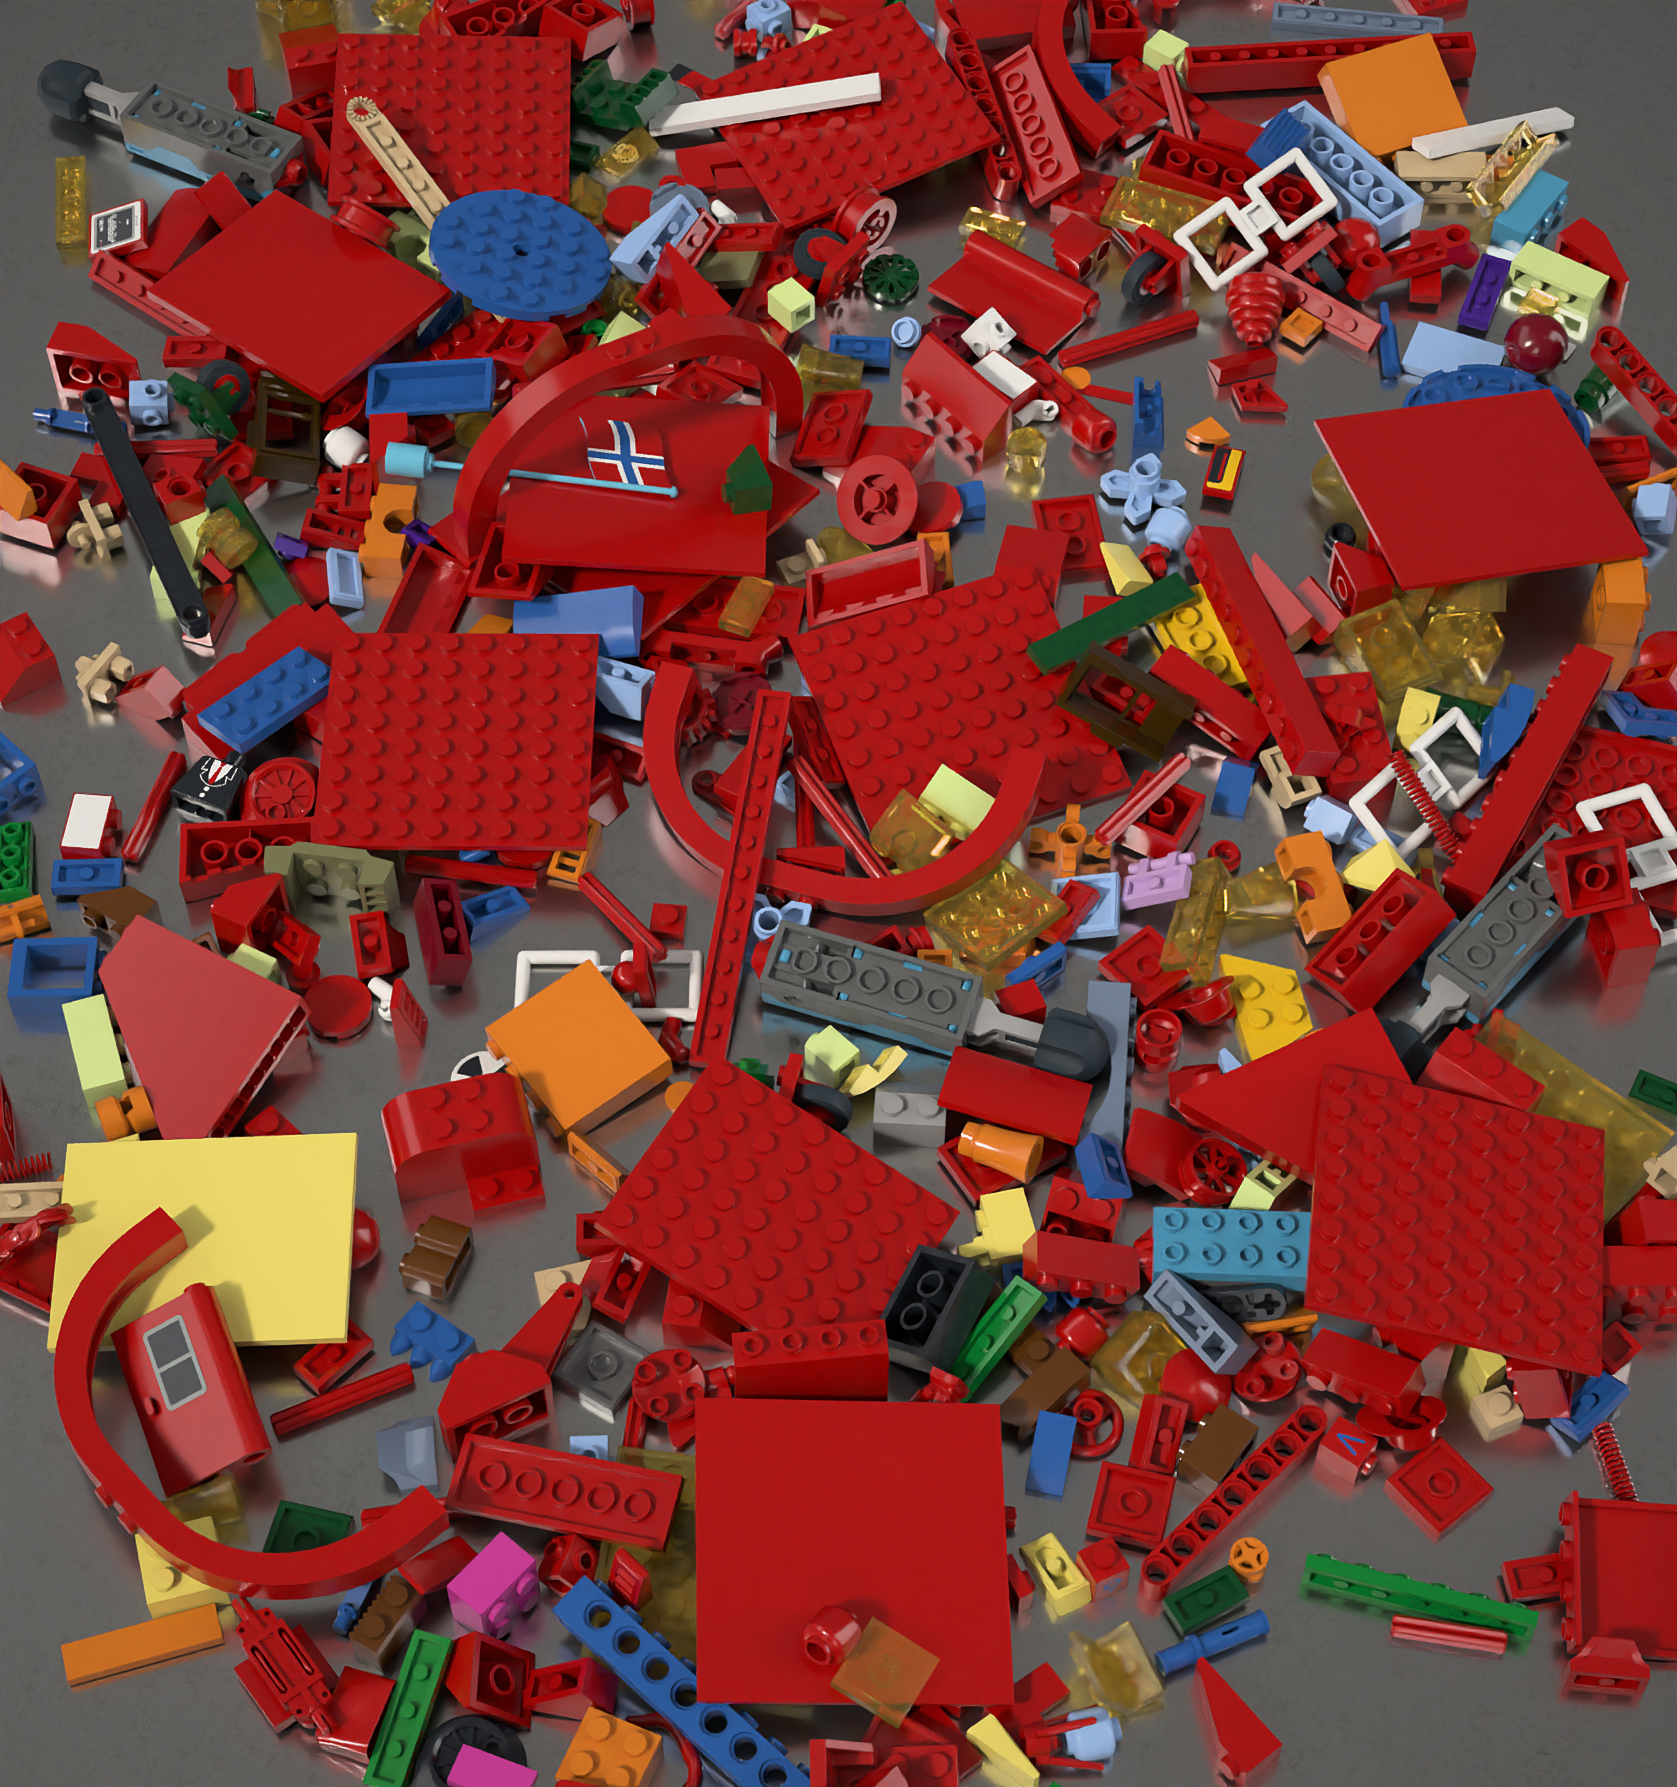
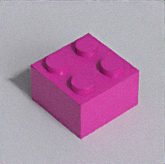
M502 1531L446 1586L453 1618L470 1633L478 1631L496 1639H501L506 1635L512 1626V1621L522 1611L527 1612L536 1604L541 1592L535 1559Z

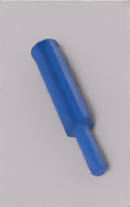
M1382 302L1380 303L1381 324L1386 326L1379 338L1382 370L1385 377L1395 378L1401 374L1396 325H1393V321L1390 320L1389 304Z

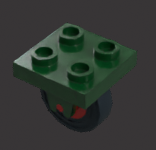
M226 359L213 360L203 367L198 374L196 382L176 372L166 380L173 389L171 395L181 406H185L190 413L187 416L197 428L201 429L204 427L214 437L220 435L230 441L239 433L228 418V415H233L239 411L247 402L250 394V379L247 372L238 363Z

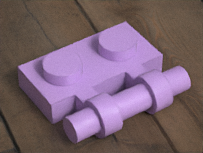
M1181 851L1169 852L1167 857L1158 859L1146 857L1141 858L1139 863L1130 864L1128 866L1130 876L1124 877L1120 899L1125 910L1188 898L1193 873L1189 866L1196 864L1194 852L1181 853Z

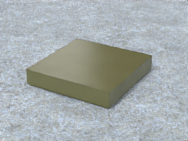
M765 251L706 252L698 273L706 281L716 284L719 289L748 288L752 286Z

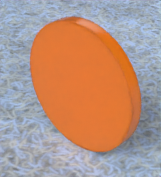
M1069 367L1061 373V376L1076 390L1085 388L1091 381L1089 372L1081 367Z
M678 1081L670 1085L665 1092L667 1106L675 1111L694 1084L688 1081Z

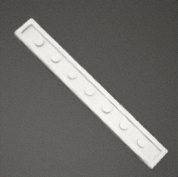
M878 72L666 106L655 115L654 119L649 121V131L651 137L880 101V76Z

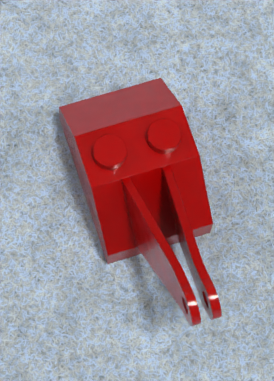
M574 1282L561 1284L548 1301L500 1351L490 1349L483 1353L476 1352L467 1356L463 1362L456 1364L437 1409L443 1443L453 1463L458 1461L466 1433L504 1440L556 1416L550 1377L583 1306L582 1289L578 1284Z

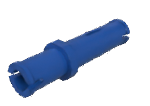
M1258 1609L1251 1614L1225 1623L1200 1635L1189 1634L1184 1637L1183 1642L1155 1652L1154 1657L1161 1674L1166 1676L1194 1663L1196 1665V1661L1202 1656L1206 1659L1255 1637L1268 1634L1270 1625L1265 1613Z

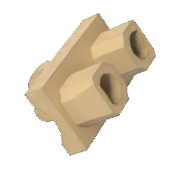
M88 499L79 501V507L84 515V523L74 521L71 524L72 527L67 532L68 542L71 546L81 547L84 550L90 548V543L93 542L101 561L110 560L109 550L125 543L118 524L101 529L105 525L114 523L113 514L108 503L91 507Z
M113 642L106 647L100 656L95 654L91 659L81 656L75 662V666L79 671L75 678L78 681V687L84 694L82 702L88 706H92L96 700L109 704L117 692L116 685L112 682L114 678L129 681L135 673L133 662L122 656L120 646Z

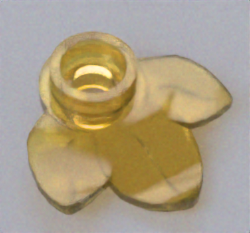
M829 526L824 528L817 536V548L824 550L829 565L873 553L872 549L864 542L850 535L845 528Z

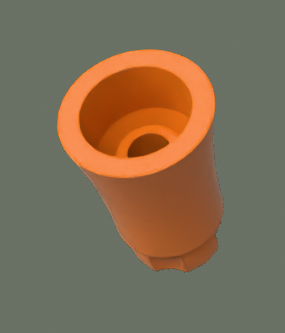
M968 1122L962 1131L958 1152L973 1158L974 1162L992 1167L1025 1184H1029L1041 1160L1044 1138L1039 1135L1023 1134L1001 1129L989 1124L979 1125Z

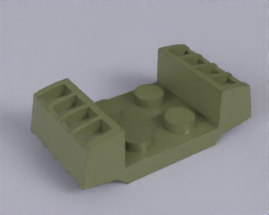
M300 841L291 846H265V875L278 873L283 876L292 914L296 913L302 892H308L317 896H340L349 900L361 899L364 913L383 910L388 923L391 922L401 903L394 862L372 857L366 850Z

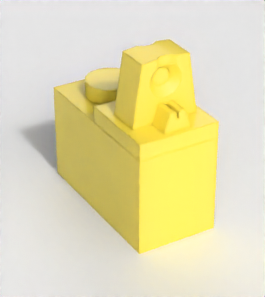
M1023 1187L981 1195L980 1210L975 1211V1221L978 1232H982V1236L974 1238L972 1243L958 1246L957 1255L975 1259L994 1277L1002 1275V1264L1023 1261V1244L1036 1231Z

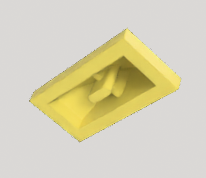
M1386 839L1352 857L1340 873L1343 883L1376 891L1396 868L1416 878L1414 872Z

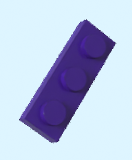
M1482 254L1461 308L1457 324L1484 331L1488 330L1512 261Z

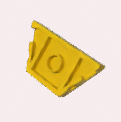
M1220 955L1219 965L1223 977L1233 975L1235 978L1229 988L1237 1007L1235 1019L1248 1063L1302 1039L1313 1031L1295 970L1232 955Z

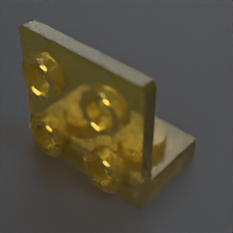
M1491 611L1438 614L1432 617L1412 660L1415 665L1460 663L1461 669L1466 674L1471 685L1481 686L1484 685L1505 638Z

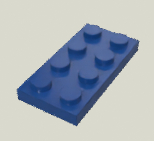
M298 646L197 715L199 725L239 753L244 754L328 696L331 668Z

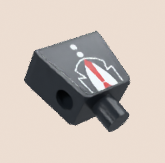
M233 750L228 752L223 761L208 755L202 756L170 790L175 811L204 822L237 821L240 814V793L247 779L246 771L243 769L246 763L245 757Z

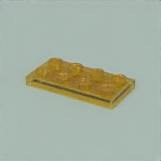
M1121 175L1101 213L1100 223L1135 233V230L1144 223L1152 229L1159 230L1167 240L1177 245L1173 238L1174 233L1216 202ZM1223 212L1188 238L1199 252L1214 256L1231 219L1226 212Z

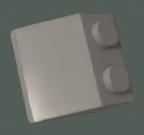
M884 1080L876 1085L873 1144L937 1148L945 1144L947 1108L937 1105L943 1084Z

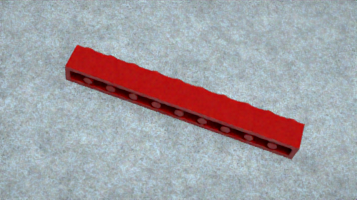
M1472 31L1431 34L1449 79L1472 78L1477 52ZM1422 34L1185 47L1182 68L1184 87L1189 93L1321 86L1317 75L1326 63Z
M1196 525L1191 537L1186 541L1185 553L1217 616V620L1227 637L1228 643L1238 660L1239 666L1249 683L1250 689L1260 706L1272 735L1275 737L1283 758L1286 760L1292 775L1328 777L1341 752L1231 529Z
M1580 643L1576 644L1571 654H1564L1558 669L1561 672L1559 677L1553 675L1546 689L1547 699H1540L1533 713V717L1536 719L1533 723L1527 722L1520 737V740L1523 741L1521 746L1514 745L1507 761V764L1510 765L1507 770H1500L1494 787L1497 788L1495 793H1488L1482 804L1481 811L1484 813L1481 819L1478 817L1473 819L1467 834L1470 836L1468 842L1461 841L1456 851L1454 860L1457 862L1455 866L1451 867L1448 865L1443 874L1440 884L1445 886L1442 897L1444 901L1471 912L1499 882L1609 678L1615 657Z

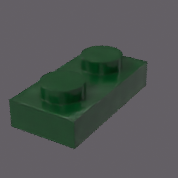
M1227 1565L1163 1599L1162 1606L1181 1636L1184 1637L1248 1603L1250 1595L1231 1566Z

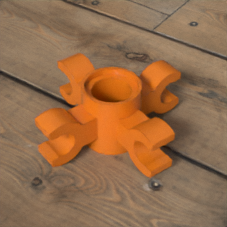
M1067 803L1066 821L1058 826L1056 832H1049L1040 827L1031 828L1029 852L1044 853L1046 851H1055V857L1062 863L1061 878L1075 877L1076 864L1084 859L1085 854H1093L1095 857L1108 859L1111 856L1112 843L1108 846H1102L1100 842L1095 840V835H1087L1086 828L1079 823L1080 804Z

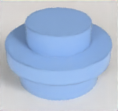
M911 317L897 320L891 331L895 343L903 348L915 346L921 337L919 322Z

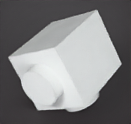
M991 307L960 337L982 359L993 349L1002 356L1005 355L1012 348L1009 342L1017 334L998 312Z

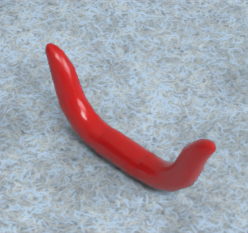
M658 1712L625 1717L626 1722L641 1728L660 1727L667 1730L672 1735L688 1767V1777L682 1787L700 1786L703 1778V1763L696 1747Z

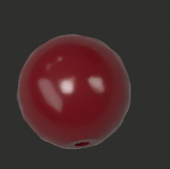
M1543 312L1524 314L1510 325L1504 338L1505 356L1514 369L1536 376L1545 375L1562 364L1568 351L1569 340L1563 324L1551 315Z

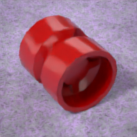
M1157 1008L1148 1010L1138 1019L1133 1056L1141 1069L1158 1074L1169 1071L1177 1063L1183 1027L1180 1019L1174 1013Z

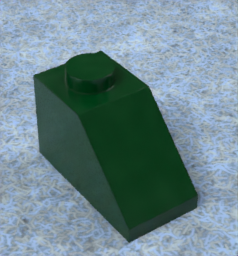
M754 444L748 445L726 470V483L721 485L724 503H729L734 515L771 510L773 484Z

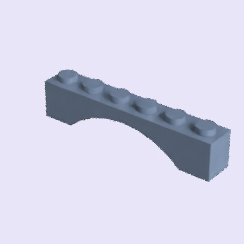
M1089 980L1086 1016L1095 1021L1106 1033L1110 1045L1109 1057L1106 1062L1110 1086L1102 1106L1094 1117L1080 1130L1079 1144L1092 1132L1118 1144L1123 1158L1125 1149L1123 1147V1138H1127L1131 1123V1117H1124V1108H1131L1132 1087L1126 1086V1077H1133L1134 1057L1127 1056V1049L1134 1048L1135 1027H1129V1018L1136 1017L1137 998L1130 997L1131 983ZM1077 1161V1171L1080 1172V1168Z

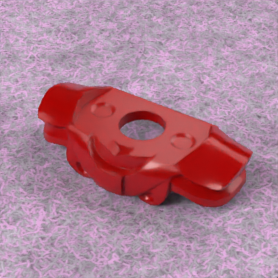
M63 1203L56 1207L45 1208L39 1211L37 1215L16 1225L13 1230H8L2 1237L0 1236V1270L5 1268L17 1255L16 1249L29 1240L34 1241L38 1239L40 1233L51 1226L63 1227L76 1223L75 1217L71 1216L74 1212L73 1207L69 1203Z

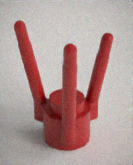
M1094 1704V1705H1091V1706H1088V1707H1083V1708H1080V1709H1085V1708H1090V1707H1096V1706H1099V1705H1098V1704ZM1068 1712L1042 1722L1020 1726L1019 1740L1021 1750L1027 1758H1034L1035 1766L1056 1765L1098 1771L1105 1769V1765L1100 1762L1082 1761L1050 1755V1751L1057 1750L1056 1734L1094 1725L1097 1722L1095 1717L1067 1722V1717L1070 1714Z

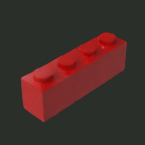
M1172 644L1168 646L1149 670L1148 674L1186 696L1191 695L1196 698L1194 714L1189 721L1241 759L1250 761L1272 733L1259 707L1246 699L1239 690L1231 688L1220 680L1213 671L1205 669L1191 659L1188 653L1177 649Z

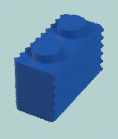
M1284 108L1270 120L1245 154L1263 170L1293 148H1299L1303 151L1307 146L1304 140L1309 135L1310 129H1306L1305 125H1301V121H1298L1297 117L1288 112V108ZM1292 163L1290 166L1285 168L1280 173L1282 175L1286 173L1294 163Z

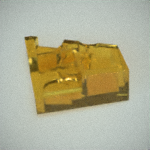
M1277 860L1224 884L1225 917L1247 920H1257L1262 917L1294 920L1297 918L1296 912L1299 910L1295 880L1284 882Z

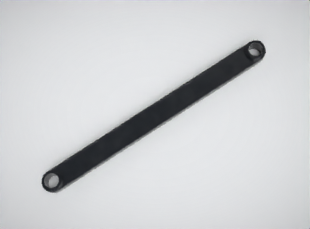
M100 387L89 388L82 395L81 402L84 413L182 630L188 637L192 639L202 638L209 633L211 625L204 602L109 395Z

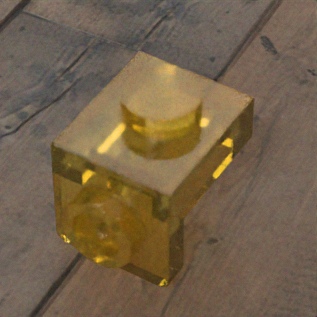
M1501 667L1499 686L1466 683L1464 696L1466 699L1477 700L1479 704L1491 706L1492 702L1498 703V699L1510 683L1515 684L1516 677L1510 676L1511 670L1509 668Z

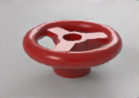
M1087 1388L1057 1412V1414L1077 1418L1076 1428L1083 1435L1084 1446L1073 1442L1071 1454L1080 1457L1103 1455L1112 1450L1122 1437L1124 1431L1123 1413L1116 1401L1102 1391ZM1077 1401L1073 1409L1067 1408L1068 1405ZM1111 1415L1113 1419L1112 1432L1106 1440L1096 1445L1095 1430L1103 1419ZM1089 1417L1092 1421L1086 1422L1082 1418Z

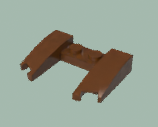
M996 1283L971 1331L1003 1293V1290ZM1029 1323L1005 1354L1030 1377L1000 1405V1420L1002 1423L1020 1428L1017 1438L1019 1441H1023L1036 1430L1040 1410L1057 1413L1091 1386V1370L1065 1346L1060 1350L1035 1326Z

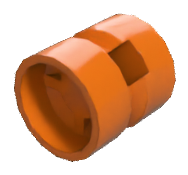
M142 1084L123 1091L121 1098L117 1099L111 1095L94 1101L108 1142L128 1137L132 1131L142 1134L157 1128Z

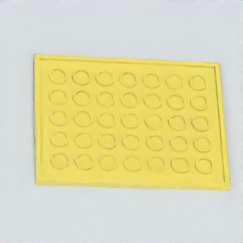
M357 1133L67 1144L61 1204L69 1203L73 1207L74 1212L71 1216L75 1217L76 1223L59 1227L47 1342L48 1351L55 1353L61 1323L69 1302L93 1264L111 1244L159 1206L183 1230L188 1248L149 1277L123 1303L106 1330L98 1352L116 1351L110 1336L111 1333L184 1294L183 1291L186 1287L199 1282L205 1283L206 1286L215 1287L236 1347L347 1343L358 1155Z

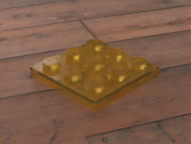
M1004 857L993 870L977 883L959 894L935 904L923 913V916L929 926L986 971L990 972L1068 913L1065 902Z

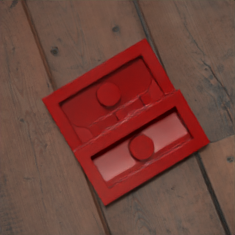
M1138 1107L1133 1110L1122 1158L1127 1175L1144 1187L1156 1184L1179 1201L1188 1199L1190 1197L1184 1192L1179 1182L1178 1166L1181 1158L1200 1140H1203L1204 1137L1173 1119Z

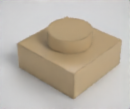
M1506 1385L1472 1399L1471 1406L1488 1435L1519 1424L1524 1418V1414L1518 1404L1515 1403L1514 1397Z

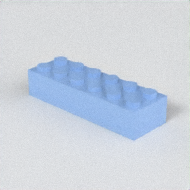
M1306 100L1288 109V112H1291L1294 117H1297L1298 121H1301V125H1305L1306 129H1310L1309 135L1304 140L1307 146L1302 152L1338 200L1337 206L1330 210L1329 213L1339 221L1349 217H1359L1371 222L1380 235L1381 248L1410 232L1411 229L1420 226L1424 199ZM1270 120L1261 124L1260 127L1265 128L1266 125L1270 122ZM1295 163L1287 171L1307 179Z

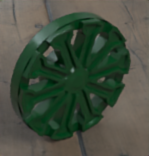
M894 253L892 255L881 254L876 256L875 259H871L865 265L862 277L863 285L867 292L876 298L899 300L908 297L916 290L919 284V272L916 264L911 259L904 258L903 255Z

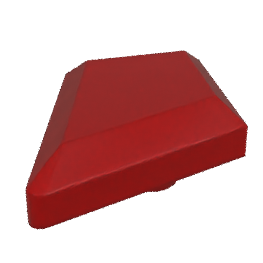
M1261 378L1231 384L1232 393L1241 411L1288 412V405Z

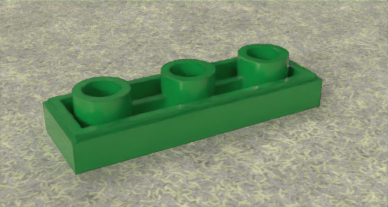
M31 821L10 822L0 826V904L32 897L34 828Z

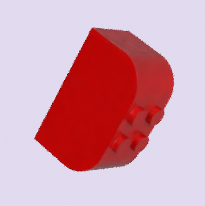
M500 1072L487 1073L408 1091L390 1100L382 1109L381 1119L400 1203L467 1188V1180L537 1164L538 1171H541L538 1143L521 1080L512 1074Z

